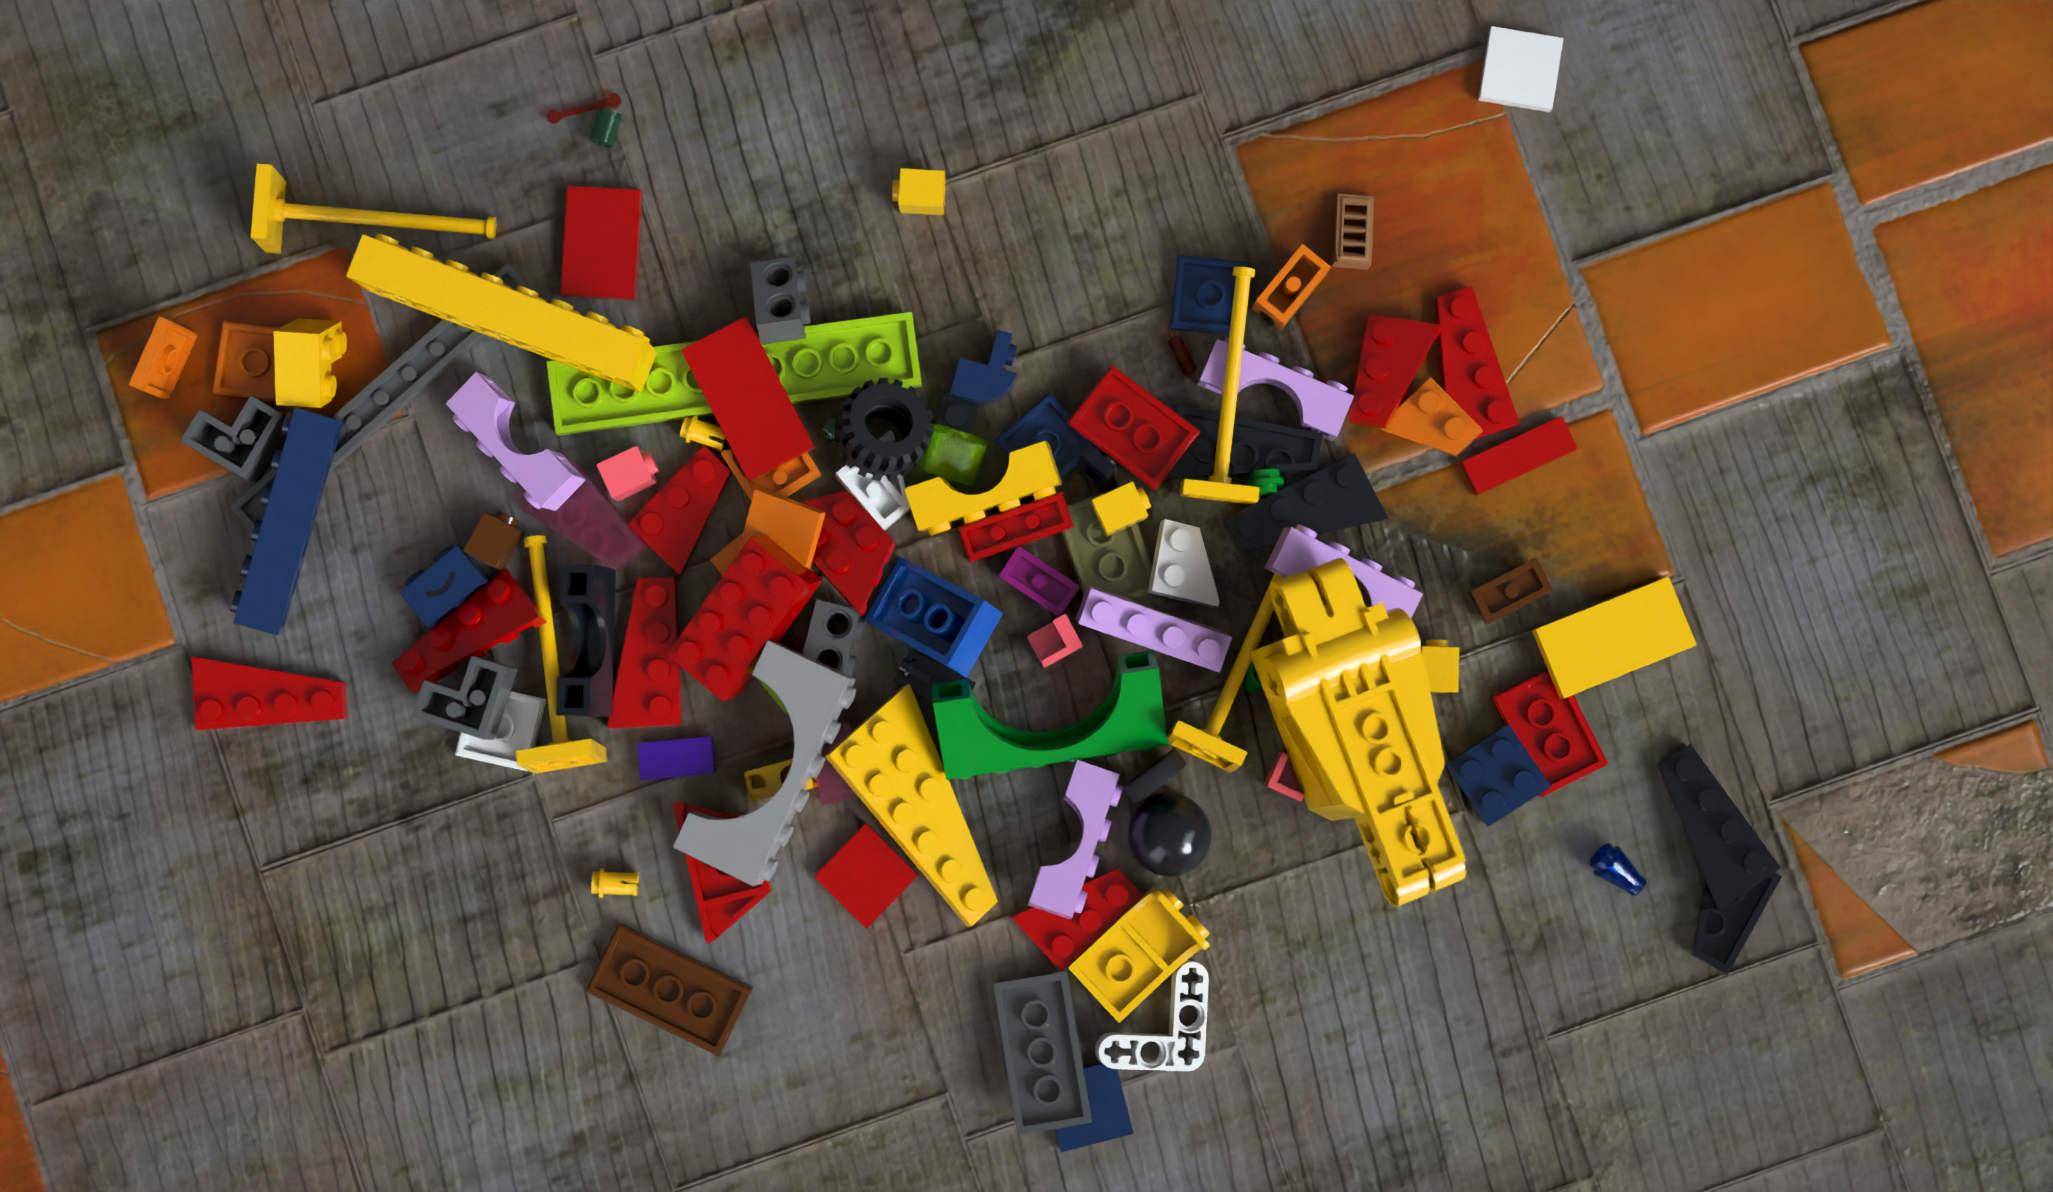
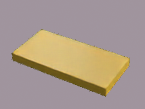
M1669 576L1532 630L1560 699L1567 698L1697 645Z

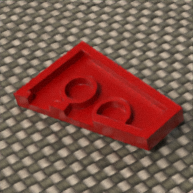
M1368 315L1353 393L1354 398L1349 414L1350 424L1387 428L1407 393V388L1418 369L1420 370L1428 351L1440 335L1442 325Z
M1119 868L1113 869L1083 884L1082 890L1088 892L1081 914L1074 912L1071 919L1035 907L1011 916L1017 925L1061 972L1143 897V894Z

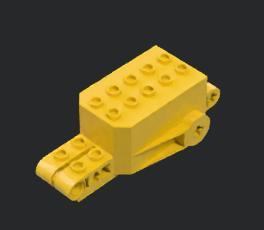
M1336 558L1309 568L1307 572L1301 571L1272 582L1270 584V596L1286 639L1251 651L1250 654L1300 788L1304 794L1308 809L1331 821L1355 818L1383 894L1394 907L1425 896L1429 891L1434 892L1463 880L1466 875L1464 865L1466 858L1437 785L1445 761L1425 662L1421 653L1420 639L1412 619L1401 608H1393L1386 611L1383 602L1366 608L1353 572L1343 558Z

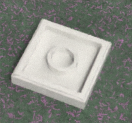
M1491 26L1488 33L1478 101L1550 112L1553 108L1563 38Z
M511 691L495 740H483L460 732L455 755L528 771L517 765L516 751L536 747L547 699Z

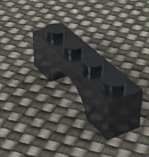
M561 565L560 604L570 616L574 634V646L568 668L557 678L556 715L612 717L616 569L597 565Z

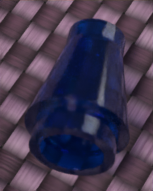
M1606 843L1593 854L1590 860V866L1594 869L1596 876L1621 888L1631 896L1640 893L1646 885L1647 880L1638 872L1619 846L1614 847L1610 843Z

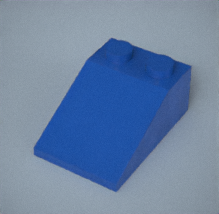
M899 557L864 620H867L868 624L967 678L1003 613L976 595Z

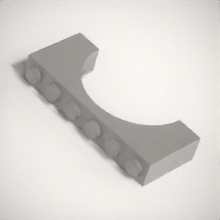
M768 640L752 675L766 683L778 695L790 716L794 732V756L788 776L770 801L745 816L718 818L701 812L688 813L673 848L752 886L763 884L764 880L769 881L773 876L778 861L774 859L780 846L784 847L788 843L794 829L790 825L796 811L800 813L809 797V792L806 791L807 785L811 777L816 778L819 775L825 762V758L821 756L827 742L832 744L841 726V723L837 722L843 708L848 709L856 694V689L853 688L855 678L778 642Z

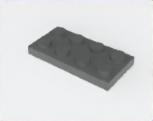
M1067 971L993 984L1017 1135L1092 1123Z

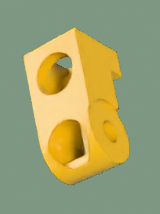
M793 759L744 772L750 802L769 797L773 798L785 782ZM818 776L816 778L811 777L806 790L820 787Z

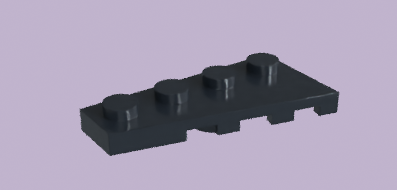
M1178 405L1176 413L1197 428L1200 434L1165 479L1213 476L1220 413ZM1235 416L1228 476L1250 475L1251 471L1261 469H1279V473L1316 471L1323 433Z
M1353 453L1258 501V503L1252 504L1224 518L1222 521L1238 552L1241 553L1276 545L1283 528H1296L1297 524L1305 526L1316 532L1317 535L1387 520L1388 516L1356 454Z
M1691 744L1658 765L1675 810L1678 812L1685 829L1684 832L1688 842L1691 844L1698 861L1703 879L1707 883L1716 910L1721 909L1781 869L1775 858Z

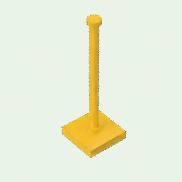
M256 165L251 238L266 253L281 254L282 231L285 218L485 234L489 239H495L497 221L496 217L488 216L487 220L286 203V181L273 165Z
M1233 267L1232 275L1236 276L1214 472L1213 476H1209V481L1182 480L1180 482L1179 496L1252 505L1258 503L1260 487L1231 484L1232 478H1228L1250 279L1255 277V269Z
M543 535L524 538V545L526 548H529L535 603L537 609L547 622L539 627L553 742H550L548 746L517 750V765L536 774L608 762L606 747L593 739L572 742L567 736L565 716L556 715L557 678L560 676L544 553L547 539Z
M1274 573L1270 584L1284 577ZM1270 584L1205 729L1199 730L1178 720L1169 729L1167 734L1169 745L1229 773L1242 766L1247 752L1222 741L1219 733L1252 661L1250 652L1257 650L1275 608L1270 596Z

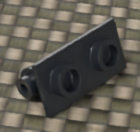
M910 649L906 659L904 658L898 669L894 682L901 686L910 683L913 692L932 701L931 684L968 678ZM968 679L970 688L973 690L976 682Z

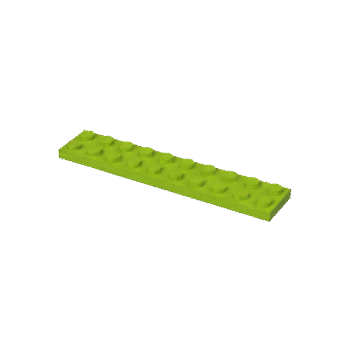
M912 312L805 326V339L762 345L792 404L848 397L856 387L859 386L862 389L864 382L872 380L876 385L879 378H888V384H893L895 379L903 381L902 387L905 389L909 388L910 385L913 388L922 387ZM697 341L653 347L657 354L642 393L557 361H547L556 435L561 436L685 419L686 416L693 418L694 415L698 417L714 415L681 352V349Z

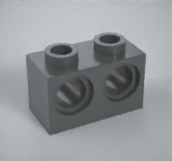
M794 257L750 263L756 326L762 345L805 339L804 324L811 323L808 301L802 302L801 293L808 292L805 271L797 270Z
M816 599L803 655L820 662V657L825 651L834 650L839 656V664L836 670L853 677L858 656L852 655L855 640L861 642L863 639L867 620L861 619V616L853 608ZM838 614L845 615L849 623L846 632L841 635L832 634L829 629L831 618Z

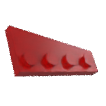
M1470 286L1437 297L1435 299L1437 324L1442 325L1438 341L1441 348V375L1444 391L1483 429V432L1474 440L1520 425L1473 287Z
M505 569L395 659L392 665L406 687L412 692L417 693L421 690L424 680L437 682L456 672L457 666L471 659V656L484 657L487 655L486 650L501 642L508 644L519 638V632L531 626L536 629L547 622L515 576Z
M677 578L637 579L612 699V717L608 718L606 729L683 725L680 666L667 656V653L679 638Z
M191 657L195 730L348 719L346 682Z

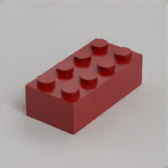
M766 534L750 537L669 650L667 656L720 700L726 701L738 697L753 678L752 673L767 640L779 642L823 580L809 568L804 567Z

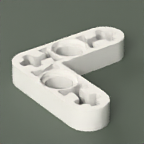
M1186 960L1172 973L1169 1034L1106 1033L1096 1042L1095 1054L1098 1060L1112 1069L1193 1071L1200 1067L1204 1061L1209 978L1205 967L1195 961ZM1189 968H1192V972L1199 976L1198 981H1192L1191 993L1198 995V1000L1188 997L1180 998V993L1188 995V983L1182 981L1181 978L1182 975L1189 973ZM1186 1005H1193L1197 1010V1020L1192 1025H1182L1179 1020L1180 1010ZM1179 1030L1186 1033L1197 1032L1196 1038L1188 1036V1046L1195 1050L1194 1056H1189L1186 1063L1183 1058L1178 1056V1050H1184L1186 1043L1185 1037L1178 1036ZM1131 1040H1134L1133 1045H1132V1049H1131L1130 1041H1131ZM1112 1041H1115L1117 1046L1131 1049L1133 1062H1129L1130 1055L1123 1053L1115 1054L1114 1060L1111 1061V1057L1105 1054L1104 1050L1111 1047ZM1150 1041L1156 1042L1159 1046V1056L1152 1062H1144L1140 1055L1142 1046Z

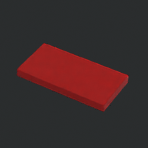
M747 316L681 349L749 482L815 449Z

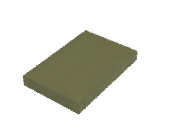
M1104 493L1069 504L1068 508L1075 528L1063 531L1062 534L1083 596L1088 584L1124 596L1132 601L1151 595V593L1147 592L1152 565L1138 524L1136 523L1106 537L1091 504L1093 499L1104 495Z

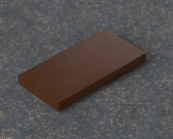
M619 923L585 992L712 1054L720 1056L753 987Z

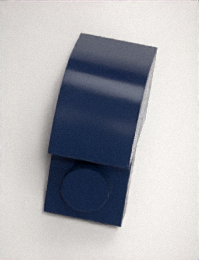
M1001 330L997 331L988 365L959 358L950 391L951 397L978 403L982 406L994 404L1011 392L1017 380V373L1004 369L1005 366H1013L1017 351V345L1011 344L1012 333Z

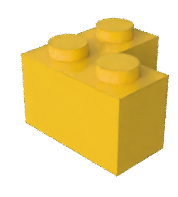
M297 318L274 331L276 405L321 408L332 401L336 394L337 382L336 377L331 375V364L342 358V354L345 353L347 347V336L345 332H342L341 321Z

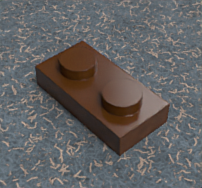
M1534 558L1468 593L1484 624L1487 625L1554 590L1537 558Z

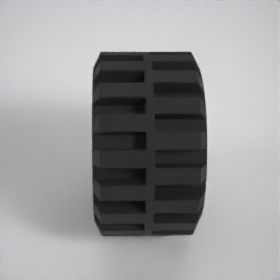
M879 378L876 385L872 380L864 382L862 389L858 386L852 391L835 424L837 430L834 434L835 442L840 443L837 451L840 457L845 455L848 457L845 464L850 469L854 465L860 469L857 474L862 477L870 473L873 474L872 480L880 481L883 475H886L888 481L895 480L899 473L905 476L912 467H916L932 440L930 438L934 432V424L930 423L933 418L931 409H924L927 401L923 396L920 398L915 396L917 391L911 385L908 390L902 387L903 381L895 379L893 384H888V378ZM871 417H883L892 421L899 428L902 441L886 443L876 439L868 431L865 420Z

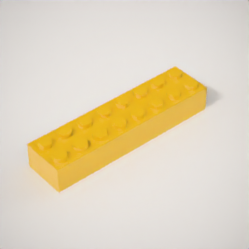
M377 233L375 239L362 234L346 277L366 291L642 393L657 351L649 344L650 339L643 336L644 332L624 324L621 330L615 328L616 326L608 323L609 319L588 311L586 317H584L581 313L573 310L574 307L558 299L552 298L549 304L546 300L538 297L539 294L523 286L517 285L514 291L510 286L503 284L504 281L488 273L482 272L479 278L475 273L468 271L469 268L456 261L447 259L444 265L442 261L433 258L434 255L418 247L412 246L409 252L407 248L398 245L399 242L383 234Z

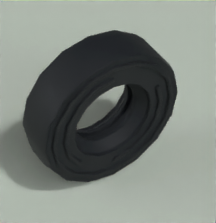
M1176 749L1171 750L1133 778L1123 789L1134 804L1138 803L1179 773L1185 767L1186 762Z

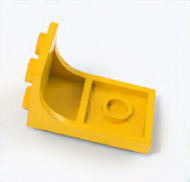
M1154 885L1068 966V969L1118 1023L1187 959L1201 949L1206 950L1210 946L1205 940L1210 933L1192 914L1186 919L1178 911L1184 905L1167 887L1160 891Z

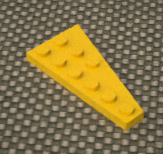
M908 683L881 705L825 757L967 927H971L998 900L949 780H946L944 767L910 683Z

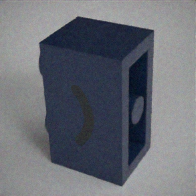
M456 545L452 548V546H448L441 550L433 558L436 563L425 572L421 569L413 573L404 582L407 587L399 592L426 627H436L491 581V578L472 555L463 551L464 547Z

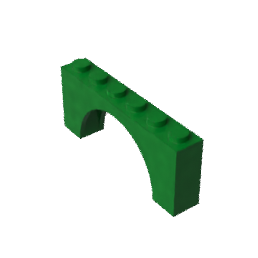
M1154 650L1117 655L1115 680L1102 704L1081 721L1053 731L1020 730L996 720L978 703L970 688L968 679L931 684L933 708L946 780L955 778L969 779L974 775L987 773L1002 774L1012 769L1025 767L1040 768L1051 763L1063 761L1076 762L1084 758L1102 755L1116 756L1121 752L1149 751L1159 746L1168 745L1159 668Z

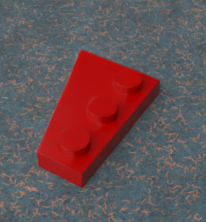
M703 446L627 525L677 574L682 576L687 567V562L702 536L701 533L711 513L714 511L732 471L706 446Z

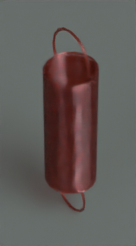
M1180 335L1175 336L1167 342L1184 375L1190 374L1191 376V373L1197 367Z

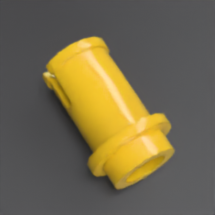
M694 415L693 418L685 417L680 431V437L685 438V442L690 443L692 440L716 448L719 451L723 450L726 437L721 427L698 420L697 415Z
M600 868V872L593 871L591 892L592 894H599V898H603L604 894L637 896L639 872H605V868Z

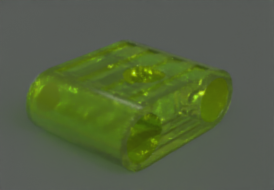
M934 424V432L930 437L932 440L923 454L920 464L921 469L962 484L975 485L988 442L978 436L944 425Z

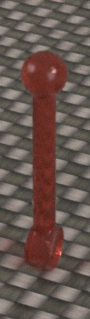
M611 93L605 100L563 111L550 110L547 113V120L552 124H557L562 118L608 106L612 109H617L621 106L622 100L618 94Z

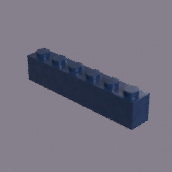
M295 407L293 413L287 412L281 430L282 434L287 435L283 449H276L271 469L276 470L273 485L266 484L261 499V505L266 506L263 520H256L251 534V541L256 542L252 556L246 555L240 576L246 577L242 591L237 590L232 600L230 612L236 613L233 623L279 635L284 630L344 422L343 418L305 407Z

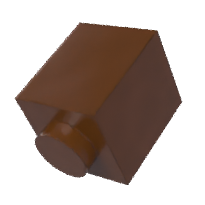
M498 511L496 516L484 512L463 551L503 571L525 532L516 528L518 520L501 511Z

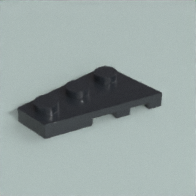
M1773 873L1719 910H1716L1711 893L1705 881L1692 956L1728 975L1782 876Z

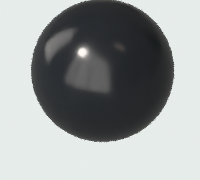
M1175 793L1155 795L1144 801L1133 814L1128 829L1129 846L1135 859L1146 870L1164 877L1181 876L1198 867L1205 859L1212 839L1211 825L1204 810L1192 799Z

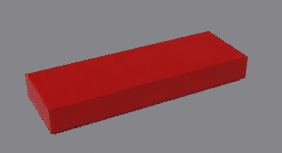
M1560 416L1462 461L1460 465L1475 496L1569 454L1578 448L1563 417Z
M1060 492L960 526L958 530L968 561L972 563L1075 528L1064 493Z

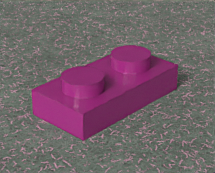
M1020 546L1017 547L998 576L1057 617L1062 616L1080 588L1078 584Z

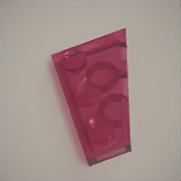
M574 462L572 465L586 480L556 511L543 507L537 509L529 502L521 510L548 525L556 533L562 534L576 543L581 549L612 569L621 571L643 552L647 546L582 464Z

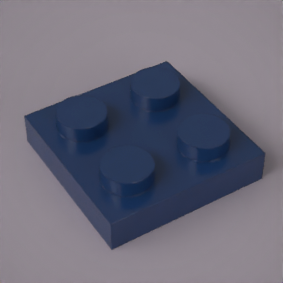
M1509 723L1446 763L1447 768L1487 827L1551 787Z

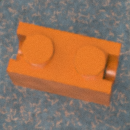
M1302 244L1257 298L1252 310L1258 315L1260 312L1267 314L1274 321L1273 327L1280 332L1324 279L1331 266ZM1305 261L1316 270V273L1314 274L1301 262Z

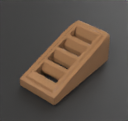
M1337 194L1332 267L1362 270L1370 268L1373 246L1374 196ZM1345 205L1365 206V213L1346 212ZM1344 219L1364 221V227L1344 225ZM1344 233L1363 234V240L1344 239ZM1343 246L1362 248V254L1343 252Z

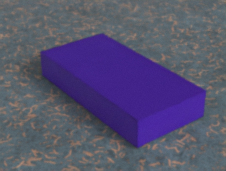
M713 736L637 743L640 780L716 773Z

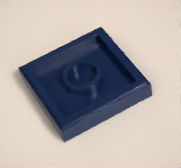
M1178 255L1170 329L1229 335L1236 276L1232 275L1233 267L1250 268L1251 262Z
M1048 393L995 439V443L1008 457L1010 452L1042 441L1049 442L1061 481L1080 465V453L1089 445L1096 450L1098 449L1067 425L1072 416L1051 393Z
M1101 1062L1083 1067L1092 1123L1055 1129L1061 1152L1134 1134L1117 1069L1108 1068Z

